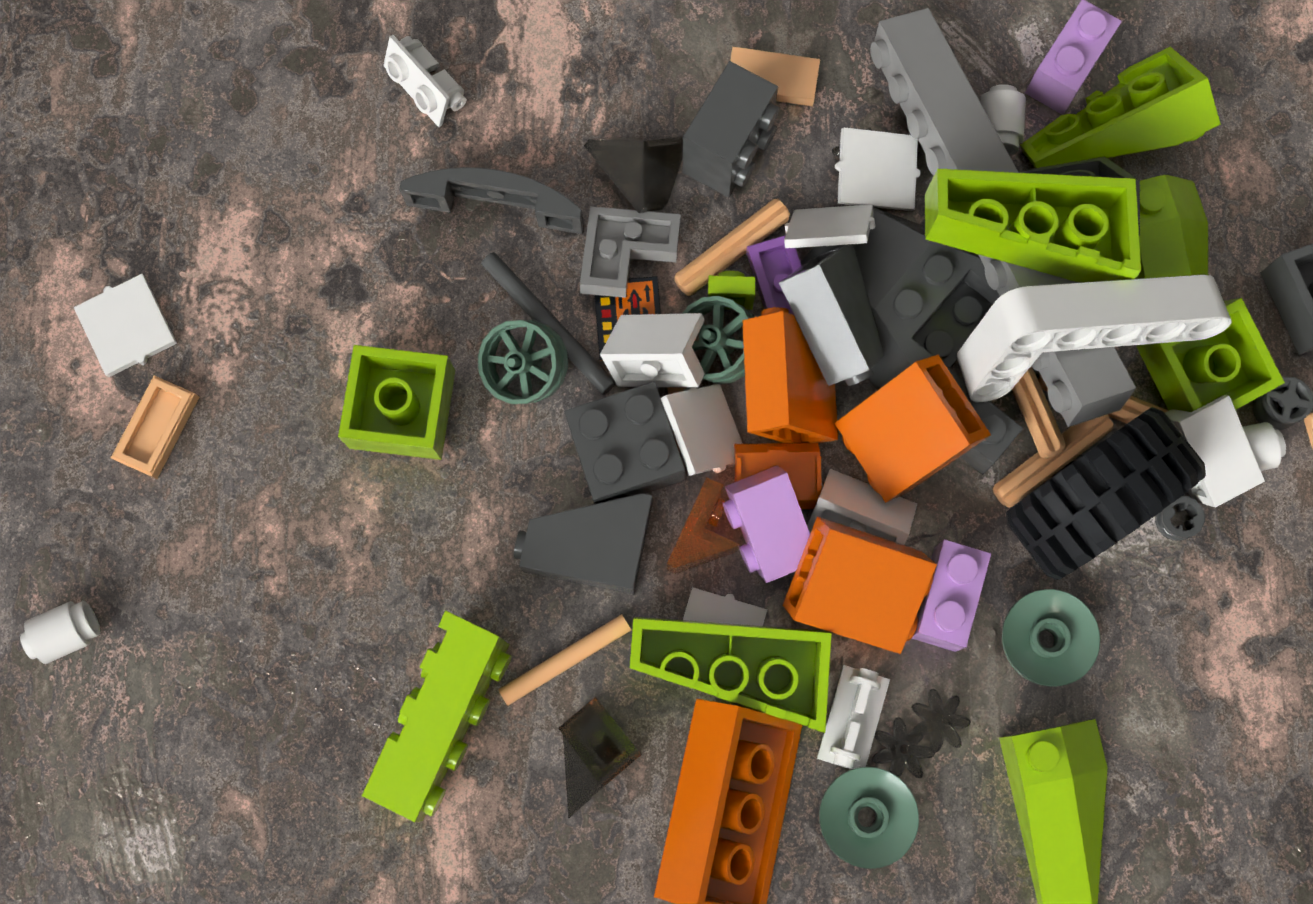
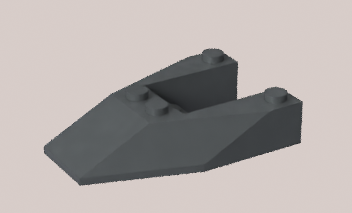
M873 207L875 228L870 229L867 243L852 244L856 252L884 356L871 368L874 374L868 379L874 388L879 390L914 362L938 354L991 433V436L960 456L983 475L999 459L1024 428L990 401H972L965 381L950 370V368L958 360L957 353L1000 296L997 290H993L989 286L985 277V267L978 254L925 240V226ZM841 245L813 247L800 262L801 266L811 258Z

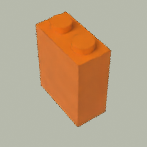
M772 307L762 310L761 316L742 320L747 432L782 443H824L838 440V428L835 425L837 421L835 384L828 386L795 316L790 314L787 308Z
M938 354L914 362L835 422L836 427L842 434L844 445L856 456L867 473L869 484L881 495L885 503L908 493L991 436V433Z
M817 516L782 606L794 621L901 654L906 641H909L915 634L918 624L917 613L923 598L930 591L937 564L922 551Z

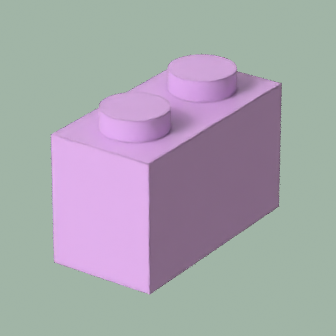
M1081 0L1036 70L1025 94L1064 115L1122 21L1088 1Z
M776 465L725 486L729 500L723 502V507L733 530L740 527L746 544L739 546L748 571L750 573L757 571L766 583L795 572L810 532L788 473Z
M945 539L934 547L931 560L937 566L934 571L930 591L923 598L918 610V624L912 639L954 652L967 647L991 553Z

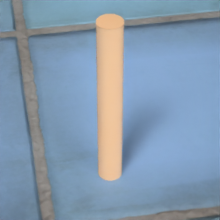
M621 614L499 688L498 691L507 706L627 634L631 631V628Z

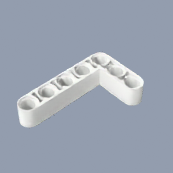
M1211 275L1025 286L1004 293L994 302L958 351L957 359L970 399L974 402H988L1010 392L1043 352L1202 340L1223 332L1232 322L1216 281Z

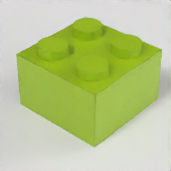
M1242 298L1224 301L1232 323L1226 330L1213 337L1195 341L1136 345L1168 410L1177 409L1193 412L1224 395L1230 396L1234 408L1237 410L1285 383Z
M354 345L338 438L349 449L442 460L456 371L449 357L446 355Z

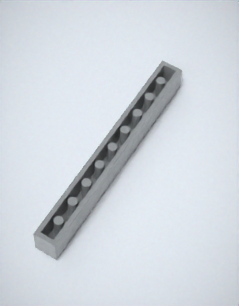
M926 8L879 21L875 40L870 48L872 61L876 68L882 69L888 81L892 100L896 104L899 103L905 113L908 130L914 139L919 140L926 154V163L931 174L935 175L937 168L1019 173L930 9ZM979 255L985 267L986 280L993 290H997L999 296L1010 290L1025 286L1078 283ZM1114 347L1043 352L1031 366L1034 370L1040 372L1048 388V398L1051 406L1056 412L1061 413L1068 427L1121 410L1136 389Z

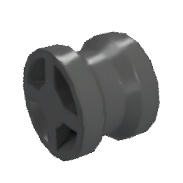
M1282 377L1285 382L1284 384L1253 400L1252 411L1259 423L1268 422L1275 430L1280 431L1300 422L1310 414L1313 408L1312 392L1303 381L1295 377ZM1273 401H1277L1279 403V406L1282 408L1281 412H1279V409L1276 407V404L1273 403Z

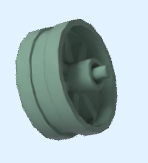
M721 296L700 298L688 305L682 314L702 313V315H705L713 310V325L703 324L699 332V340L694 341L692 345L694 352L708 348L700 363L705 373L703 380L715 384L733 383L745 376L744 351L734 365L729 356L735 348L744 350L743 341L735 340L733 334L743 326L742 320L754 318L755 316L745 307L728 298ZM727 307L737 311L740 315L723 328L724 308ZM718 353L725 370L721 373H708Z
M535 320L505 321L492 328L482 340L478 353V372L485 388L497 399L510 404L540 402L552 396L563 384L568 370L567 350L561 337L549 325ZM519 327H527L523 345L520 348L510 331ZM537 333L545 339L548 348L538 352L532 350ZM503 339L510 352L506 356H497L496 352L499 342ZM551 355L552 369L548 373L541 368L542 359ZM496 363L504 364L505 369L508 371L501 380L496 372ZM530 373L547 382L535 394L532 391ZM518 374L520 376L522 396L513 394L507 389Z

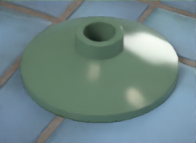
M1044 589L1025 595L1010 608L1002 627V644L1008 661L1022 677L1038 685L1057 687L1079 680L1092 668L1100 649V632L1094 615L1080 599L1061 590ZM1043 630L1049 631L1054 637V644L1051 648H1045L1039 642V635Z
M859 767L841 774L829 785L820 804L819 823L822 835L835 855L853 866L876 869L893 864L911 848L918 831L919 813L912 792L900 778L880 768ZM864 807L871 808L875 813V821L868 827L862 826L858 821V813Z

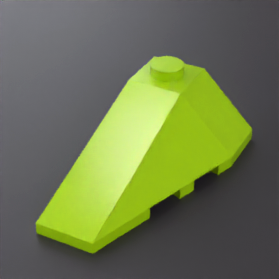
M1170 46L1125 69L1117 75L1119 84L1105 94L1096 90L1085 98L1087 106L1077 114L1061 115L1020 144V147L1033 166L1040 168L1104 156L1106 158L1194 141L1202 137L1206 131L1221 125L1208 78Z
M1165 174L1140 180L1139 242L1141 272L1135 279L1208 275V220L1194 181Z
M1096 719L1000 737L999 740L1038 904H1098L1108 767Z

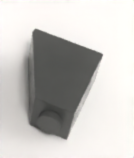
M852 244L841 245L811 258L779 282L828 386L843 380L846 381L848 386H851L869 378L874 374L871 368L884 356L855 249Z
M642 493L529 519L527 532L521 530L518 532L514 548V558L520 559L519 567L524 573L634 595L653 505L652 495Z

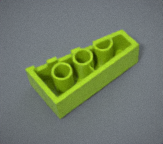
M937 168L925 193V240L1078 283L1135 279L1141 272L1136 179Z
M446 610L438 625L439 628L447 631L442 643L437 642L433 649L429 648L419 667L422 669L421 678L425 679L421 689L415 687L406 696L400 709L398 723L404 725L400 735L392 732L387 738L362 794L363 797L413 822L423 821L426 814L433 817L446 792L440 785L448 769L456 771L468 748V744L462 742L470 724L478 726L490 703V700L484 696L492 680L499 682L502 679L512 658L511 655L506 653L510 644L501 637Z
M645 617L633 618L630 669L693 688L717 698L738 703L823 733L826 731L831 632Z

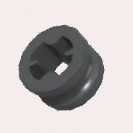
M1181 496L1155 516V523L1158 531L1164 537L1173 541H1182L1195 536L1202 530L1205 523V513L1197 500L1189 496ZM1173 507H1177L1178 513L1183 510L1188 513L1190 519L1184 523L1186 531L1183 530V525L1175 527L1171 523L1170 518L1175 515Z

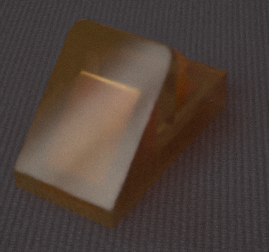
M706 477L667 562L668 571L677 574L738 551V543L707 530L708 524L714 527L718 526L725 511L723 502H726V500L721 499L724 488L723 484Z

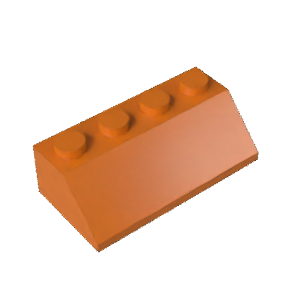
M696 699L656 883L655 898L674 904H767L802 729L801 724L737 705Z

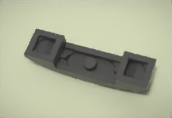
M446 168L418 174L404 179L400 183L399 190L406 205L409 207L451 213L455 196L535 209L538 227L583 234L584 221L582 210L576 204L549 186L515 173L487 168Z

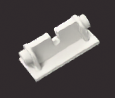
M391 35L383 66L386 68L390 78L399 83L414 99L418 109L422 113L427 114L438 127H441L447 109L451 108L453 111H458L465 105L467 99L463 96L464 89L457 84L445 69L434 75L430 74V72L438 68L439 63L418 39L406 36L399 41L394 35Z
M843 665L817 759L851 770L866 767L890 679L878 676L879 673L865 668L855 669Z

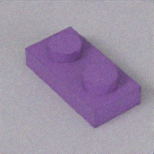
M785 236L747 246L746 254L764 309L782 307L789 309V313L793 314L779 282L801 267L796 248H785Z

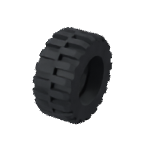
M1151 407L1006 512L1007 524L1046 576L1060 580L1112 547L1197 485L1206 476L1205 463L1164 411Z

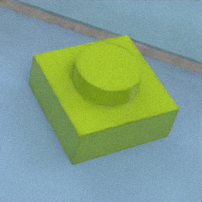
M723 271L718 273L717 276L709 275L707 297L721 296L735 301L747 310H753L755 277L745 276L744 273L739 271Z

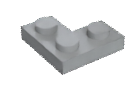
M590 206L580 278V294L626 298L631 259L676 263L681 214Z

